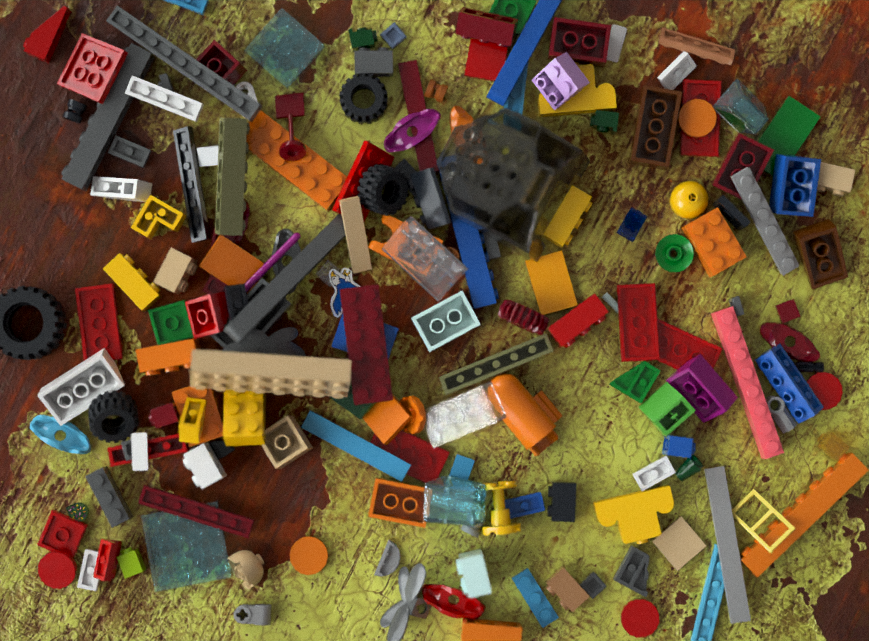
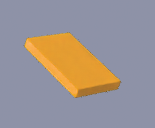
M562 250L525 261L541 314L546 315L578 306Z

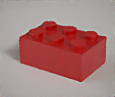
M594 293L548 327L546 331L559 348L563 346L568 348L576 342L574 338L577 335L580 337L584 336L592 330L590 326L593 323L597 325L607 318L605 314L609 311Z

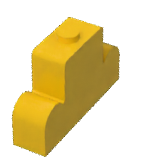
M575 62L590 83L556 110L551 107L540 92L538 97L539 118L595 113L596 110L615 111L617 108L615 89L609 83H603L596 88L594 66L592 64L579 65V63Z
M663 485L644 491L594 501L593 506L596 518L603 526L610 527L617 521L622 542L625 544L632 542L643 544L647 543L649 538L661 535L656 512L669 513L674 507V501L670 485Z

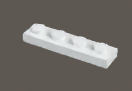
M131 76L125 92L127 95L195 122L198 121L204 106L201 102L135 76Z

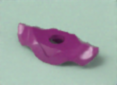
M426 109L405 116L396 123L393 130L385 137V150L387 152H398L416 146L431 134L439 122L441 114L435 109ZM411 126H415L418 129V134L415 137H410L407 134V130Z

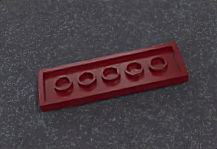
M379 285L340 289L348 359L351 360V383L354 405L393 400Z

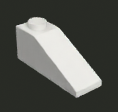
M93 176L90 195L146 202L151 195L152 183L138 179Z

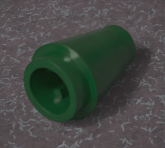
M693 454L691 458H687L675 475L683 482L700 472L704 465Z

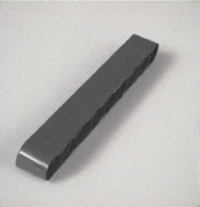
M338 214L226 326L223 331L237 344L346 237L342 215Z

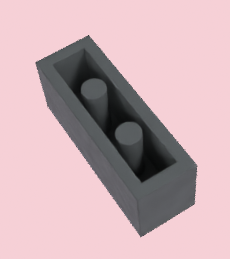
M107 466L85 476L112 528L133 518Z

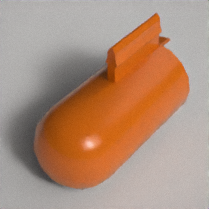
M499 374L490 380L485 391L488 403L527 450L530 449L535 456H540L547 447L558 440V435L553 430L556 427L554 423L563 415L542 390L532 397L522 383L512 374Z

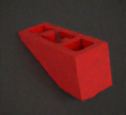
M63 6L34 30L24 42V52L49 63L69 19L71 10Z

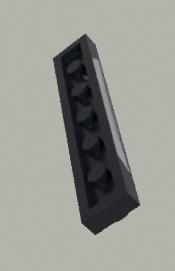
M187 126L173 130L191 242L198 243L211 239L193 128Z

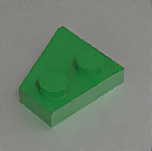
M643 361L611 381L609 385L641 404L661 370Z

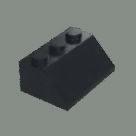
M430 167L410 174L411 178L408 181L410 189H415L417 195L413 197L416 207H421L423 215H420L422 225L427 226V229H432L451 223L434 168Z

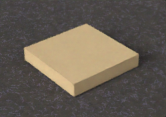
M682 516L663 530L660 536L652 540L654 545L677 571L706 547V544Z

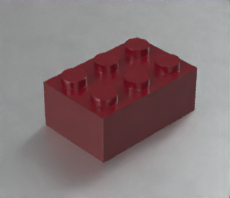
M554 17L547 60H554L556 57L567 52L574 62L604 67L607 61L611 25Z
M737 133L711 185L742 200L731 176L748 167L758 182L774 150L741 133Z

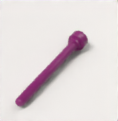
M294 233L245 283L246 295L263 275L301 238L300 233Z

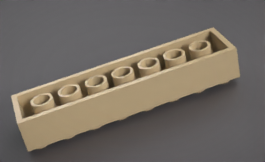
M192 349L190 382L191 387L198 390L210 388L216 391H254L258 394L272 392L276 395H283L288 393L295 396H332L336 399L348 396L351 360Z

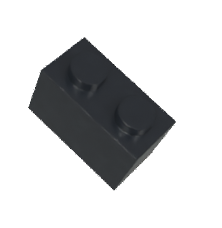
M552 482V486H548V497H551V505L547 506V517H551L550 520L555 522H575L576 483Z

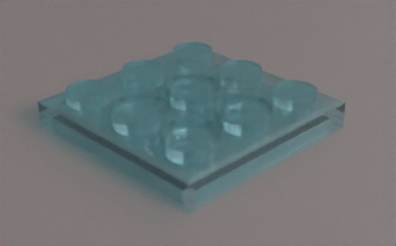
M281 8L244 51L288 89L322 51L325 45Z

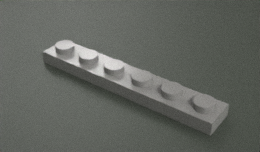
M746 167L731 176L780 274L784 276L799 267L750 168Z

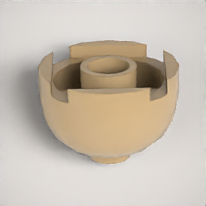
M240 550L228 557V563L237 579L244 580L241 584L246 589L250 590L261 581L264 572L262 566L264 561L259 554L255 555L251 551Z

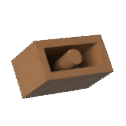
M563 566L545 581L548 585L546 589L552 596L557 594L561 599L559 603L566 611L570 609L574 612L590 597Z

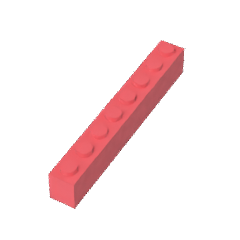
M733 306L711 313L761 458L768 459L783 454L784 451Z

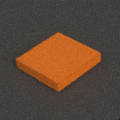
M393 394V400L376 402L362 418L382 443L388 445L413 417Z

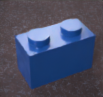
M664 436L662 454L691 458V454L695 453L696 444L693 443L692 438Z

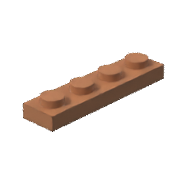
M662 27L658 44H662L667 48H675L682 52L695 54L703 59L708 58L720 64L732 65L735 49Z

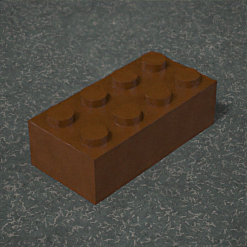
M647 85L643 86L628 164L661 170L669 168L682 96L681 91Z

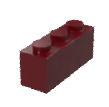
M463 7L459 11L455 34L465 39L475 38L479 39L482 43L493 42L497 43L500 47H508L515 40L518 19Z

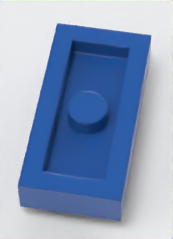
M541 491L505 499V508L510 510V519L545 511Z

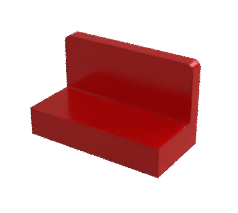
M101 539L93 575L94 578L107 582L115 578L118 564L117 557L120 555L122 545L121 541Z

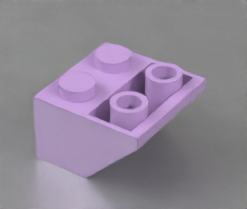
M567 52L552 60L532 79V82L554 110L566 103L590 83Z

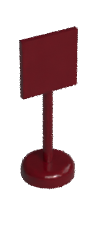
M303 93L276 95V119L288 118L289 140L281 144L279 155L287 161L300 160L306 155V147L301 141L294 140L293 117L305 116Z

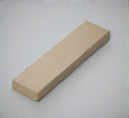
M358 196L339 200L352 272L358 273L370 270L372 266L360 199Z

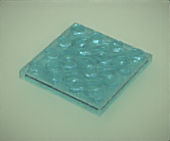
M218 501L205 503L219 508ZM163 511L141 515L155 592L232 577L223 530Z

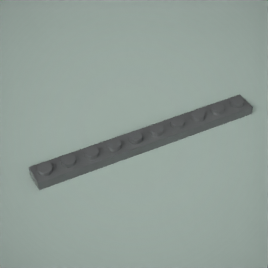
M116 6L106 20L109 24L250 122L254 120L263 106L119 6Z

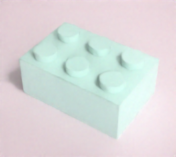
M463 291L411 318L429 352L481 325Z
M481 548L458 554L459 559H456L458 574H463V578H460L463 594H468V598L492 593Z

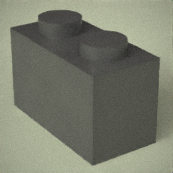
M382 47L378 48V51H370V48H359V51H354L355 74L357 76L365 73V75L372 74L373 77H393V50Z

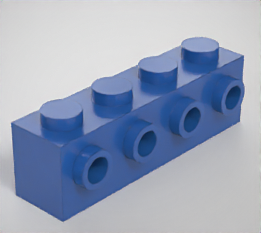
M781 344L767 350L755 359L759 369L765 374L770 385L773 386L798 424L815 416L824 408Z

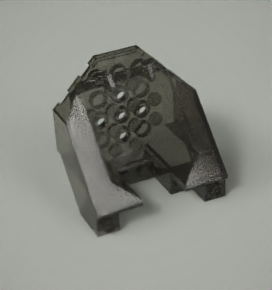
M508 108L498 110L499 112L490 116L485 115L464 126L459 125L455 127L436 161L442 176L451 212L463 222L511 250L538 262L546 247L541 238L550 223L542 213L559 185L568 188L574 175L582 178L590 163L589 158L581 149L548 130L539 122ZM505 148H508V154L504 155L502 151ZM479 158H483L482 164H477ZM495 166L500 167L498 172L493 171ZM515 173L516 178L511 180L510 175ZM486 183L491 184L489 189H484Z

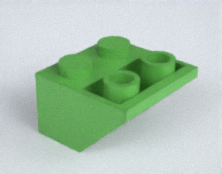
M668 382L664 383L638 407L663 436H668L696 411Z

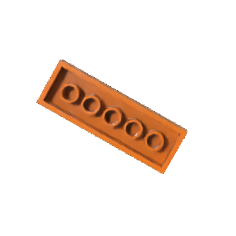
M260 110L254 120L249 122V134H246V142L249 145L248 151L329 212L335 204L347 176L307 145H305L306 155L304 158L297 161H287L281 158L279 147L283 142L289 140V131Z

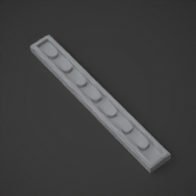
M725 467L704 469L730 623L751 621Z

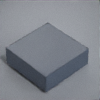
M395 22L380 34L392 50L407 38Z

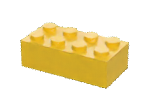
M224 391L223 439L226 446L265 445L266 392L258 394L254 391Z

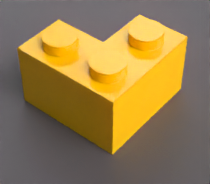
M150 195L131 228L152 239L160 224L178 233L187 216Z

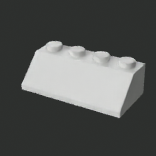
M103 348L42 387L38 397L59 425L62 426L87 410L91 401L97 399V395H104L106 391L112 393L113 390L117 391L125 386V383L115 361L106 349Z

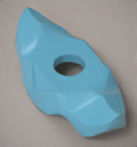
M37 415L30 423V429L35 435L56 449L75 454H88L91 450L87 436L70 422L60 426L54 417ZM58 431H63L66 433V438L58 441L55 439V434Z

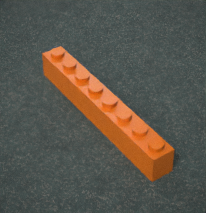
M843 453L836 460L838 463L834 467H828L823 472L824 476L819 481L815 480L810 484V490L806 494H800L795 499L796 503L792 507L788 506L783 510L781 514L795 530L772 553L756 539H754L755 543L750 548L747 546L740 552L741 562L754 576L759 577L869 471L853 453ZM775 519L768 525L769 529L764 534L760 533L758 536L771 547L789 528L780 519L778 521Z

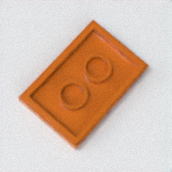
M219 235L199 267L228 286L245 284L264 263L223 235Z

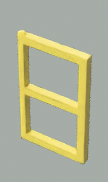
M754 489L732 509L733 518L770 553L795 530ZM756 496L769 511L750 528L735 513L748 500ZM772 514H775L789 529L769 547L755 531Z

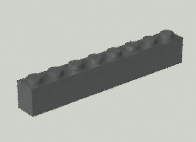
M133 43L125 48L128 55L104 103H97L96 107L98 109L95 114L90 116L88 120L89 126L86 132L83 131L79 138V146L72 151L71 161L62 171V180L85 192L134 97L125 94L131 76L144 79L155 58L151 52Z

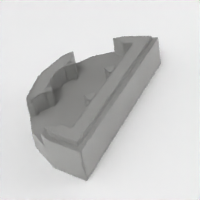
M390 539L379 561L375 576L389 575L399 566L400 551L397 545Z

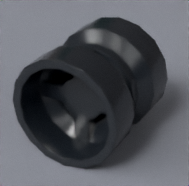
M69 99L67 103L68 109L62 117L81 124L83 119L82 113L86 111L87 105Z

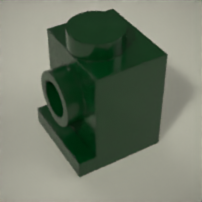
M364 27L357 29V32H353L352 29H348L353 52L359 51V48H375L374 42H378L376 30L372 31V29Z
M596 110L594 115L590 117L589 126L602 133H608V130H611V134L615 135L619 113Z

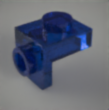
M631 207L616 233L633 242L647 216Z

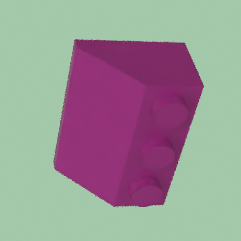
M701 354L686 362L666 379L696 410L694 413L703 423L726 412L738 398Z

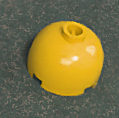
M685 181L673 189L669 202L671 209L677 216L693 219L704 213L708 206L709 197L703 185L695 181Z

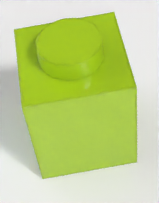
M132 547L122 550V555L117 557L125 579L147 570L138 548L132 550Z

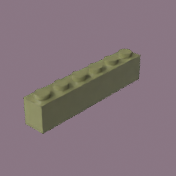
M219 117L215 234L242 236V231H245L243 212L246 211L244 193L247 191L245 173L248 171V163L245 162V158L249 150L248 142H246V134H249L247 119Z
M546 333L440 376L439 379L447 395L551 353L554 350Z

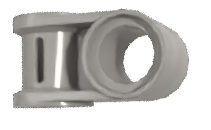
M240 605L234 611V619L240 624L271 625V605ZM242 609H244L245 613H248L244 619L241 618V615H238Z

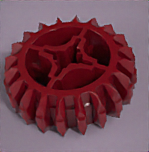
M507 299L499 307L498 316L501 319L536 335H543L548 327L549 319L546 316L520 303Z

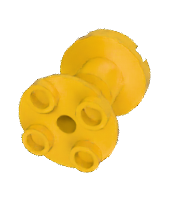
M498 481V485L497 483H484L486 484V490H492L494 510H490L491 525L482 526L483 535H490L493 532L496 535L520 532L521 523H511L510 510L505 508L504 489L517 487L515 481Z

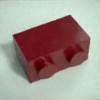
M175 403L150 410L149 420L152 426L155 425L156 429L180 422Z

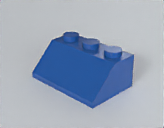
M776 154L769 207L773 213L813 217L821 159Z

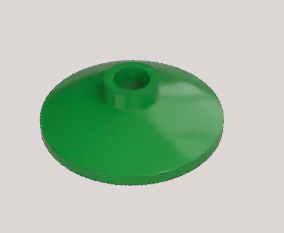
M671 234L659 241L656 246L655 257L657 263L664 270L680 272L691 264L694 251L692 244L687 238L678 234ZM672 250L676 251V257H671L670 252Z

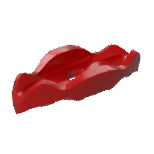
M442 584L423 585L422 595L425 602L444 615L453 618L475 620L486 610L485 604L475 597L468 598V594H463V590ZM456 595L459 598V602L453 604L449 602L448 597Z

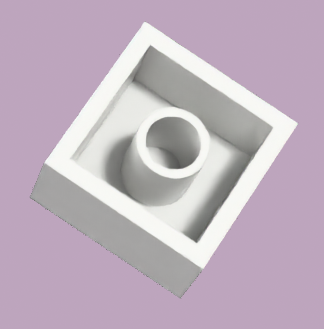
M209 442L203 443L183 454L185 458L183 462L188 470H192L194 474L192 479L197 487L200 486L201 489L206 488L227 476Z

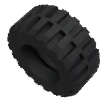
M18 286L16 289L11 288L7 290L8 293L6 294L2 293L0 295V349L3 353L16 359L37 360L42 358V356L51 354V350L57 349L60 345L58 343L59 340H63L65 336L62 333L63 329H66L67 323H64L66 315L61 310V303L55 300L56 297L45 290L31 286ZM25 305H32L38 308L42 313L44 321L40 335L32 341L19 340L14 335L11 327L14 313Z

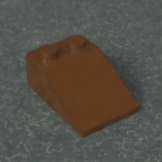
M830 219L793 231L796 247L812 290L848 278L837 227Z

